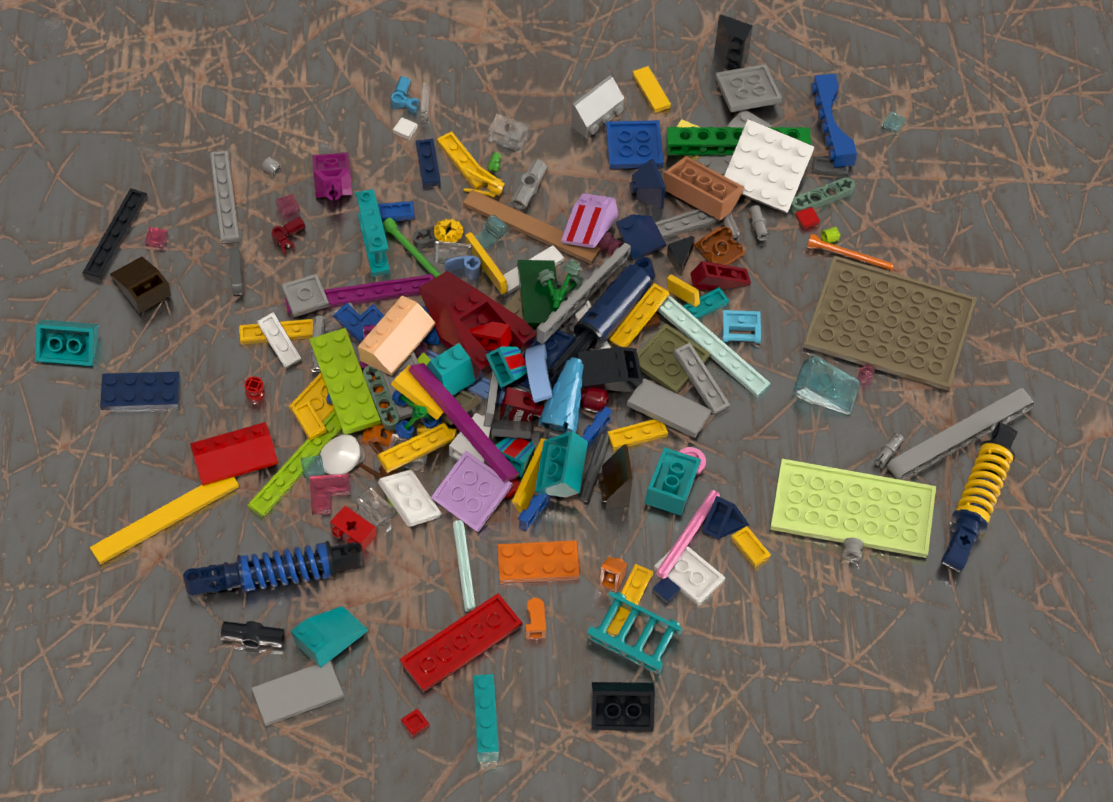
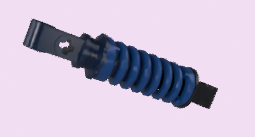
M329 541L315 545V553H313L310 545L304 547V555H302L299 547H295L293 557L289 549H284L283 555L274 550L272 557H269L267 552H263L261 559H258L257 554H252L251 560H249V555H237L236 562L231 564L224 562V564L190 568L184 572L183 579L186 592L189 595L218 592L226 589L232 590V588L240 587L242 592L246 593L247 591L256 590L257 584H260L262 589L267 588L268 582L271 583L272 587H277L279 580H281L283 585H288L290 578L296 584L300 581V574H302L303 580L308 582L311 578V572L315 580L321 579V570L324 571L323 579H334L335 572L359 569L364 565L363 548L357 542L331 547Z

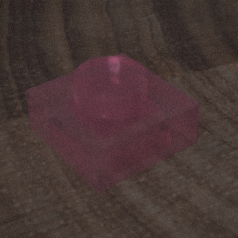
M293 194L276 199V205L282 217L300 212Z
M149 227L145 245L164 249L168 230Z

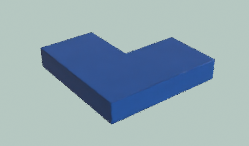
M348 303L344 304L333 315L359 343L363 340V327L377 325L385 316L374 304L359 315Z

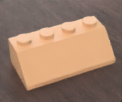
M401 296L358 346L361 362L392 376L435 326V321L417 302Z

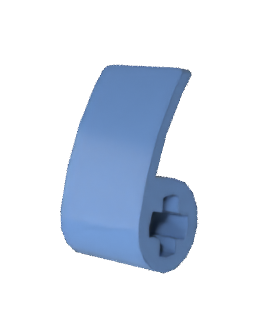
M476 256L452 258L445 261V272L464 269L465 277L475 280L481 274V261Z

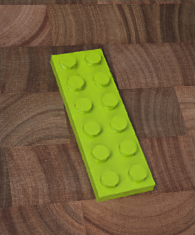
M346 328L310 338L311 348L343 434H350L381 424Z

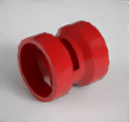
M256 376L249 377L244 383L246 397L251 402H260L265 397L263 381Z

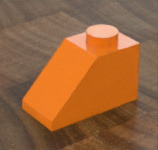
M609 556L601 566L599 585L618 592L626 576L628 564L620 558Z

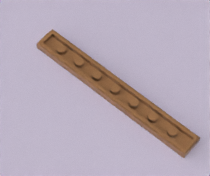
M471 190L463 202V206L549 246H554L556 249L591 265L600 252V247L597 246L590 248L562 243L561 239L564 231L474 190Z

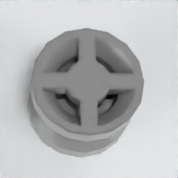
M846 538L843 544L845 549L842 551V557L849 561L860 560L862 558L861 549H863V541L858 538Z

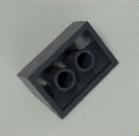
M720 14L714 51L724 69L735 70L744 68L748 60L753 25Z
M592 682L591 730L654 731V683Z

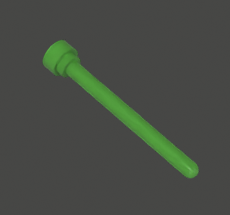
M388 218L382 223L384 232L392 234L430 274H433L434 278L441 275L398 230L397 223L392 218Z

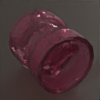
M606 232L598 242V247L606 250L612 256L617 247L620 248L624 243L619 239H615L610 232Z

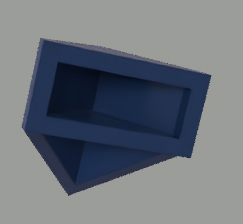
M716 496L702 532L720 539L745 526H749V523L734 503Z

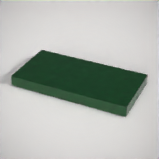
M518 260L517 269L523 320L529 326H539L542 322L545 323L548 320L549 315L553 311H557L553 309V297L548 285L542 286L537 281L539 273L549 269V271L554 272L555 281L551 284L554 290L558 289L555 261Z

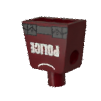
M507 387L500 406L499 420L531 422L533 416L541 417L545 406L534 403L532 393Z

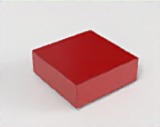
M813 207L796 212L795 216L803 230L820 224V219Z
M418 708L400 719L402 725L412 738L429 727L428 721Z

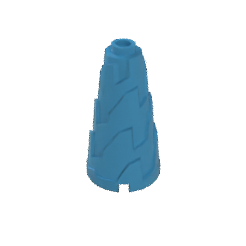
M571 358L566 361L564 369L553 387V397L547 401L538 424L546 429L547 425H550L549 427L555 431L562 433L573 431L576 433L584 369L582 360Z

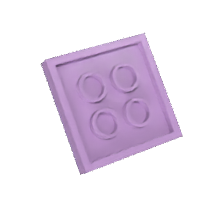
M465 451L431 498L479 532L513 484L509 481L503 482L493 469L468 451Z

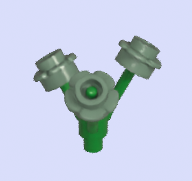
M569 259V261L564 263V271L567 272V276L561 289L554 290L551 284L555 281L554 272L549 271V269L541 271L537 278V281L542 286L548 285L553 297V309L555 310L559 309L560 304L571 290H578L583 283L582 276L578 274L582 268L579 267L580 263L574 259Z

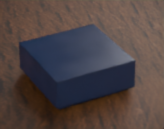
M666 577L652 588V592L667 604L680 592L681 588L670 578Z

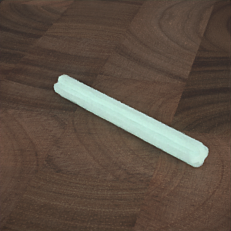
M459 520L453 522L464 608L465 611L469 612L475 609V599L464 522Z

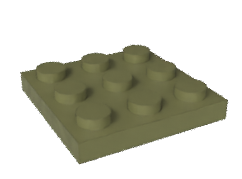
M665 323L637 354L640 370L666 389L677 394L690 379L673 354V351L690 342L704 364L710 358L711 353Z

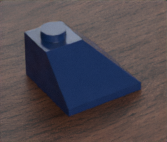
M650 159L632 174L629 187L637 200L662 209L664 208L666 186L654 159Z
M632 214L616 222L623 242L631 246L630 255L633 261L667 246L652 216Z

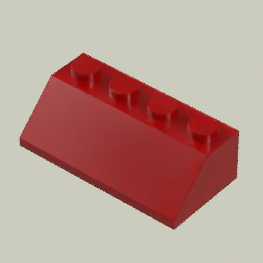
M266 422L190 443L202 486L278 464Z

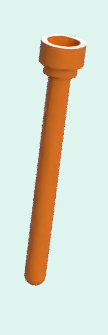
M814 234L810 236L807 248L813 250L814 248H822L887 270L893 269V264L821 241V238Z

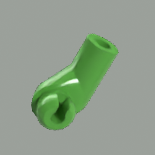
M494 152L489 160L488 170L490 172H498L500 170L499 161L501 155L497 152Z

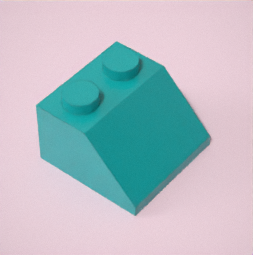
M460 343L430 360L427 364V367L452 396L476 381L471 358Z

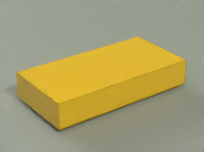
M673 275L667 277V286L670 293L694 307L700 304L698 289Z
M309 400L291 408L292 413L309 441L327 433V429Z
M748 526L731 535V540L754 568L771 557V554Z

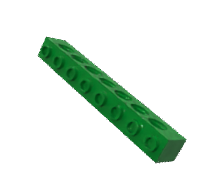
M667 127L666 154L733 155L744 127ZM768 127L812 145L810 128Z

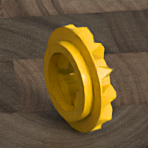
M446 218L443 221L438 220L437 225L434 226L435 238L445 244L455 243L463 235V226L453 218L451 220ZM448 227H451V230L446 235V229H448Z

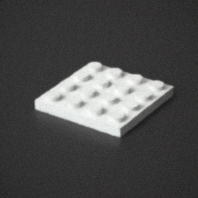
M748 119L724 176L744 186L741 195L787 214L814 146Z

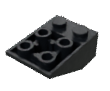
M613 347L576 353L577 359L582 360L584 365L582 388H601L604 390L632 392L643 383L636 348Z

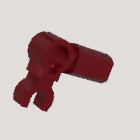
M298 217L284 224L283 227L276 226L272 229V240L278 246H281L283 255H287L285 249L287 247L295 251L294 243L288 241L289 238L287 236L290 237L305 229L304 221L301 217Z

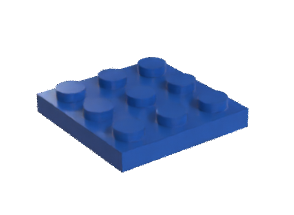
M659 120L606 122L609 169L641 168L650 159H654L657 168L663 167Z

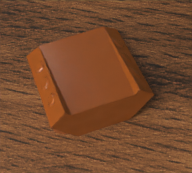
M718 227L694 244L700 253L711 263L729 265L746 254L743 251L742 245L732 239L733 232L729 227Z

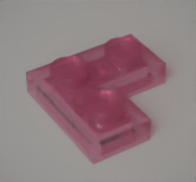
M349 473L310 477L312 515L332 513L331 496L350 494Z

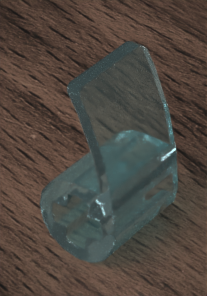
M491 215L484 224V230L475 235V238L483 249H486L500 240L508 231L509 226L497 216Z

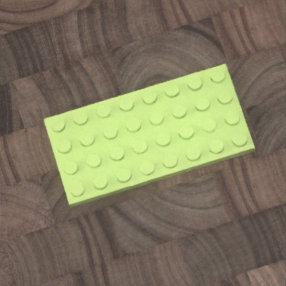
M782 459L770 530L844 543L846 538H858L863 541V547L927 558L936 486Z

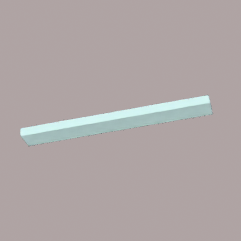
M670 295L658 308L657 311L691 341L711 353L710 357L756 398L770 386L769 381Z

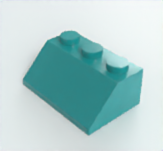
M44 319L36 324L35 361L93 366L98 345V324Z
M573 431L544 440L535 492L559 497H568L580 493L588 441Z

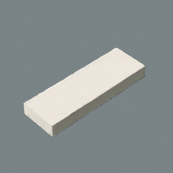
M274 313L257 321L258 326L285 369L302 361V358Z

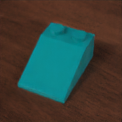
M664 447L648 486L644 504L682 516L701 459Z
M341 606L305 619L292 629L291 633L295 644L321 668L365 634L368 629Z

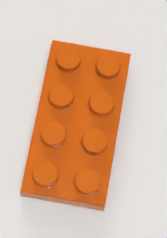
M577 540L497 544L500 584L580 579Z

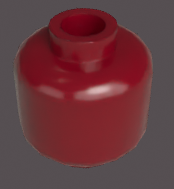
M587 388L586 391H582L580 402L583 403L584 410L594 413L602 412L608 406L609 395H607L606 390L601 388Z

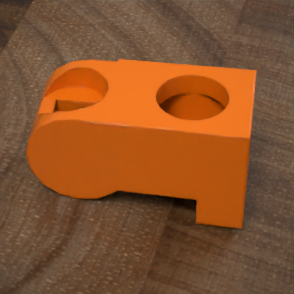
M531 598L527 602L526 614L530 619V624H525L526 639L546 638L544 602L539 598Z

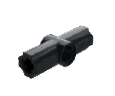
M224 621L220 637L221 640L242 642L243 645L255 648L260 645L282 648L285 630L266 627L255 621H248L246 624Z

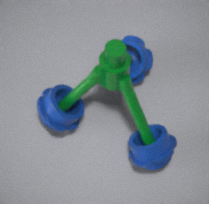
M395 390L392 400L396 405L404 406L408 404L413 408L411 420H402L395 426L399 437L410 438L412 436L411 433L414 431L412 424L423 418V424L426 428L432 429L441 424L442 418L434 419L427 413L426 407L414 404L398 390Z

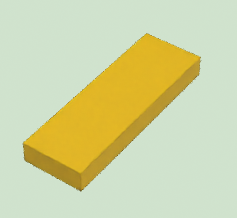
M649 66L632 72V76L654 113L671 108V103Z
M653 419L607 431V435L614 451L618 450L623 444H627L629 447L667 437L668 431L664 423Z

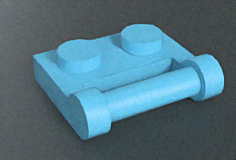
M723 310V342L751 341L755 344L761 343L760 311ZM729 330L754 331V334L729 333Z

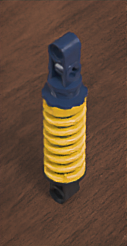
M999 422L994 428L991 440L983 441L980 444L978 456L974 461L971 474L964 486L961 499L957 504V508L952 513V521L954 523L952 527L953 535L941 563L957 572H961L966 565L973 542L978 540L979 533L987 531L990 514L993 513V506L997 503L996 498L1000 495V489H1002L1003 481L1007 477L1006 473L1010 470V464L1015 460V453L1011 446L1018 431L1002 422Z

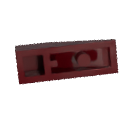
M701 261L690 273L694 288L699 290L713 291L718 287L722 290L751 285L746 268Z

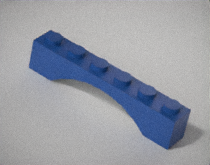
M836 74L815 75L814 83H811V92L815 94L814 103L818 107V119L822 121L821 129L822 133H825V145L829 147V160H832L834 167L855 165L857 151L854 140L838 127L832 115L831 107L837 99L839 89Z

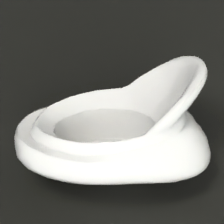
M343 434L332 439L323 447L319 456V462L327 474L341 476L350 472L355 466L364 461L365 451L353 436Z

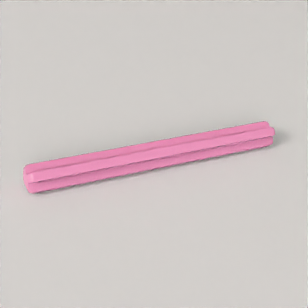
M715 490L709 492L657 569L656 575L662 579L667 577L708 516L715 497L720 496L719 492Z

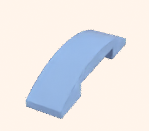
M541 344L527 348L525 352L526 367L534 403L552 398V387L546 363V346Z

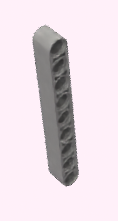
M1020 388L893 458L887 464V468L896 479L906 480L992 432L999 422L1006 424L1033 408L1035 402L1023 388Z

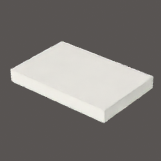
M412 470L379 479L378 484L408 527L440 518L441 511Z
M688 546L667 575L668 578L681 588L680 592L697 606L725 581V577ZM668 553L654 565V570L657 571Z

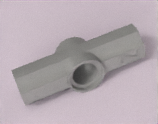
M533 160L527 173L522 176L521 184L511 200V204L516 209H526L532 196L537 193V187L547 170V165L542 160Z

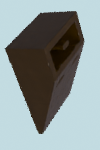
M142 256L110 274L138 313L171 296L167 280L156 267Z

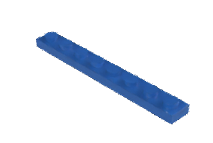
M605 407L602 412L598 411L594 417L593 424L585 428L582 438L588 441L587 451L610 422L612 409ZM539 493L538 496L534 495L528 509H524L518 517L521 530L527 531L553 495Z

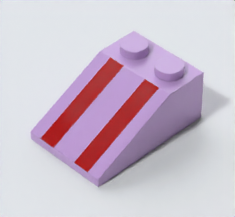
M583 193L574 204L561 239L562 243L595 248L619 216L615 198Z

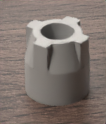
M268 157L262 164V169L273 177L282 170L281 165L271 157Z

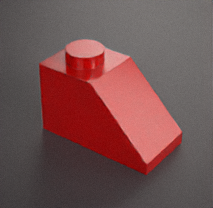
M490 322L469 329L484 349L488 351H493L499 347H508L512 341L510 324Z

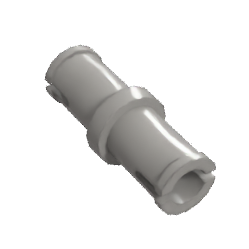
M759 206L750 207L752 227L756 230L757 239L764 241L769 237L765 226L766 220L763 218Z
M894 433L889 442L882 446V450L874 459V463L879 466L882 462L880 467L883 468L888 460L896 455V450L904 442V437L901 434L898 436V433Z

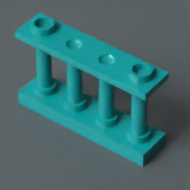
M374 189L356 192L360 213L357 214L371 275L375 277L390 274L386 251H389Z
M610 591L608 597L609 601L613 603L600 626L596 628L590 626L587 632L588 639L660 675L663 670V663L660 658L673 634L681 637L682 627H680L677 621L672 619L668 621L627 600L625 595ZM621 606L629 610L630 613L618 635L612 637L607 634L606 630ZM639 615L647 619L648 622L636 644L631 647L625 644L624 639ZM658 625L666 629L654 654L649 656L643 653L642 648L654 626Z

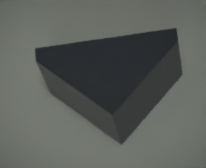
M693 236L668 244L667 256L678 275H682L694 248L695 237Z

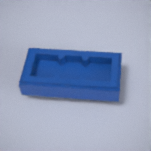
M413 201L378 204L382 222L388 218H392L394 221L415 220Z

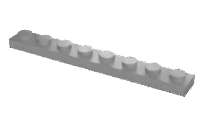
M624 243L620 248L617 247L610 258H606L599 269L596 268L591 277L585 279L578 290L575 289L567 301L564 300L560 304L559 309L556 312L553 311L549 315L548 320L538 326L536 341L544 344L629 258L631 249L629 244Z

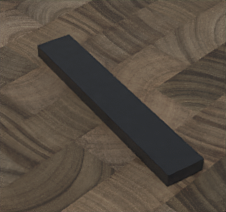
M130 188L82 272L84 277L99 282L102 280L147 200V193Z

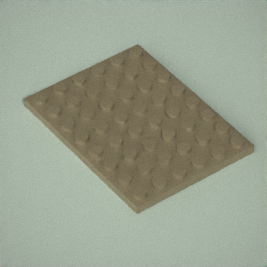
M834 256L803 347L949 391L977 297Z

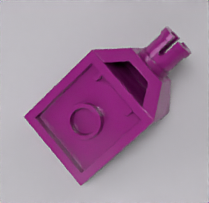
M348 152L312 155L316 198L327 197L329 200H333V196H335V200H337L340 196L352 195Z

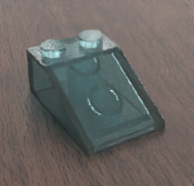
M813 355L802 362L792 393L809 403L849 415L851 414L861 382L820 357Z

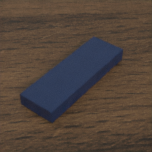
M416 140L423 187L441 185L434 140Z

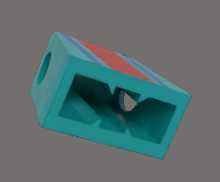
M499 347L486 354L501 388L527 373L526 358L521 354L518 347Z
M507 437L495 446L518 471V476L522 478L534 455L535 446L531 438Z

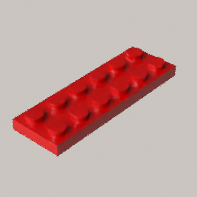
M497 593L400 658L399 663L424 693L520 628L522 621L500 594Z

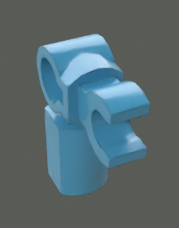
M401 76L395 92L391 95V106L394 109L406 108L410 112L416 113L417 107L412 105L419 106L420 100L417 98L408 99L406 97L411 80Z

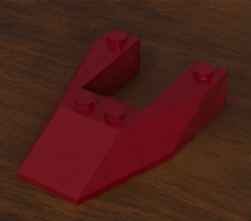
M449 271L442 273L418 289L430 317L435 321L434 327L439 339L448 349L460 343L471 358L475 380L489 373L491 366L486 357L488 352L472 335L469 329L490 322L510 324L512 341L509 346L518 347L520 352L526 350L537 336L525 320Z

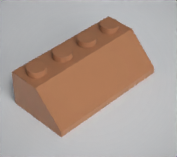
M687 156L664 172L663 181L667 192L718 220H722L731 213L744 190V186Z

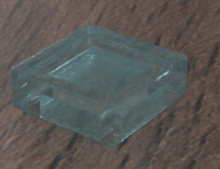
M891 111L884 120L882 127L898 134L907 119Z
M321 455L301 458L304 478L324 475Z

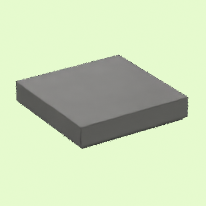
M317 274L281 284L293 317L329 306L328 299Z

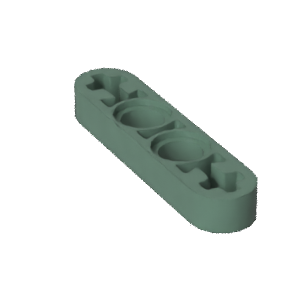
M846 177L793 198L791 210L796 213L810 207L816 209L847 197L854 192L855 182L851 178ZM832 190L836 194L831 196L828 195L826 191ZM817 196L820 200L814 202L810 198Z
M368 365L364 368L363 375L381 423L386 430H395L396 424L399 423V415L380 370ZM370 372L375 374L376 380L373 381L372 376L369 374ZM377 386L383 387V391L380 393H375L373 389ZM388 402L390 405L387 408H381L379 404ZM389 413L391 419L394 421L393 423H390L388 421L387 415Z

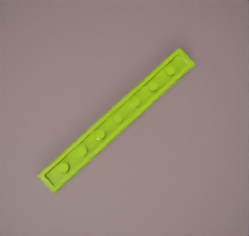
M335 410L323 421L327 433L310 441L307 439L247 504L248 509L264 518L317 460L323 447L342 432Z

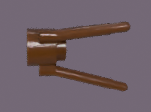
M369 441V445L377 455L384 452L378 442L373 443ZM362 463L359 464V467L378 479L399 473L398 469L387 473L381 465L379 467V474Z

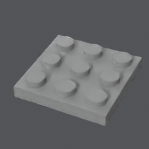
M766 64L716 73V81L730 112L782 102V97Z

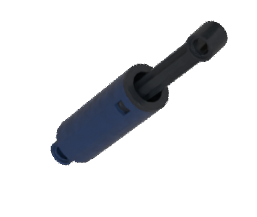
M641 257L634 262V265H627L573 328L574 334L577 337L576 340L552 367L547 368L552 390L564 369L566 361L571 358H577L576 353L585 351L587 348L600 349L652 286L655 271L650 258Z

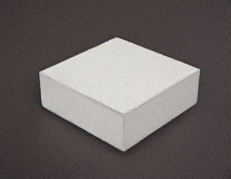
M401 117L393 129V134L409 140L417 129V124Z

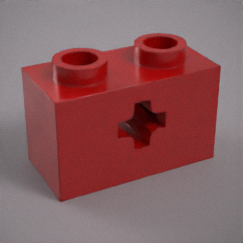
M346 505L330 521L333 536L343 539L347 544L357 542L362 545L363 551L377 536L376 527Z

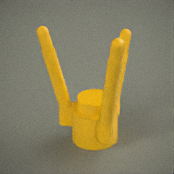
M478 167V169L491 178V180L465 168L466 172L489 183L487 189L490 190L488 192L464 188L465 192L474 190L493 198L495 195H501L505 186L501 179L496 178L482 167Z

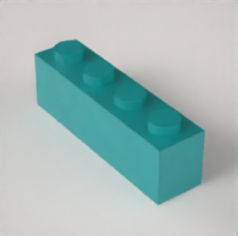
M494 674L473 675L478 762L499 761Z

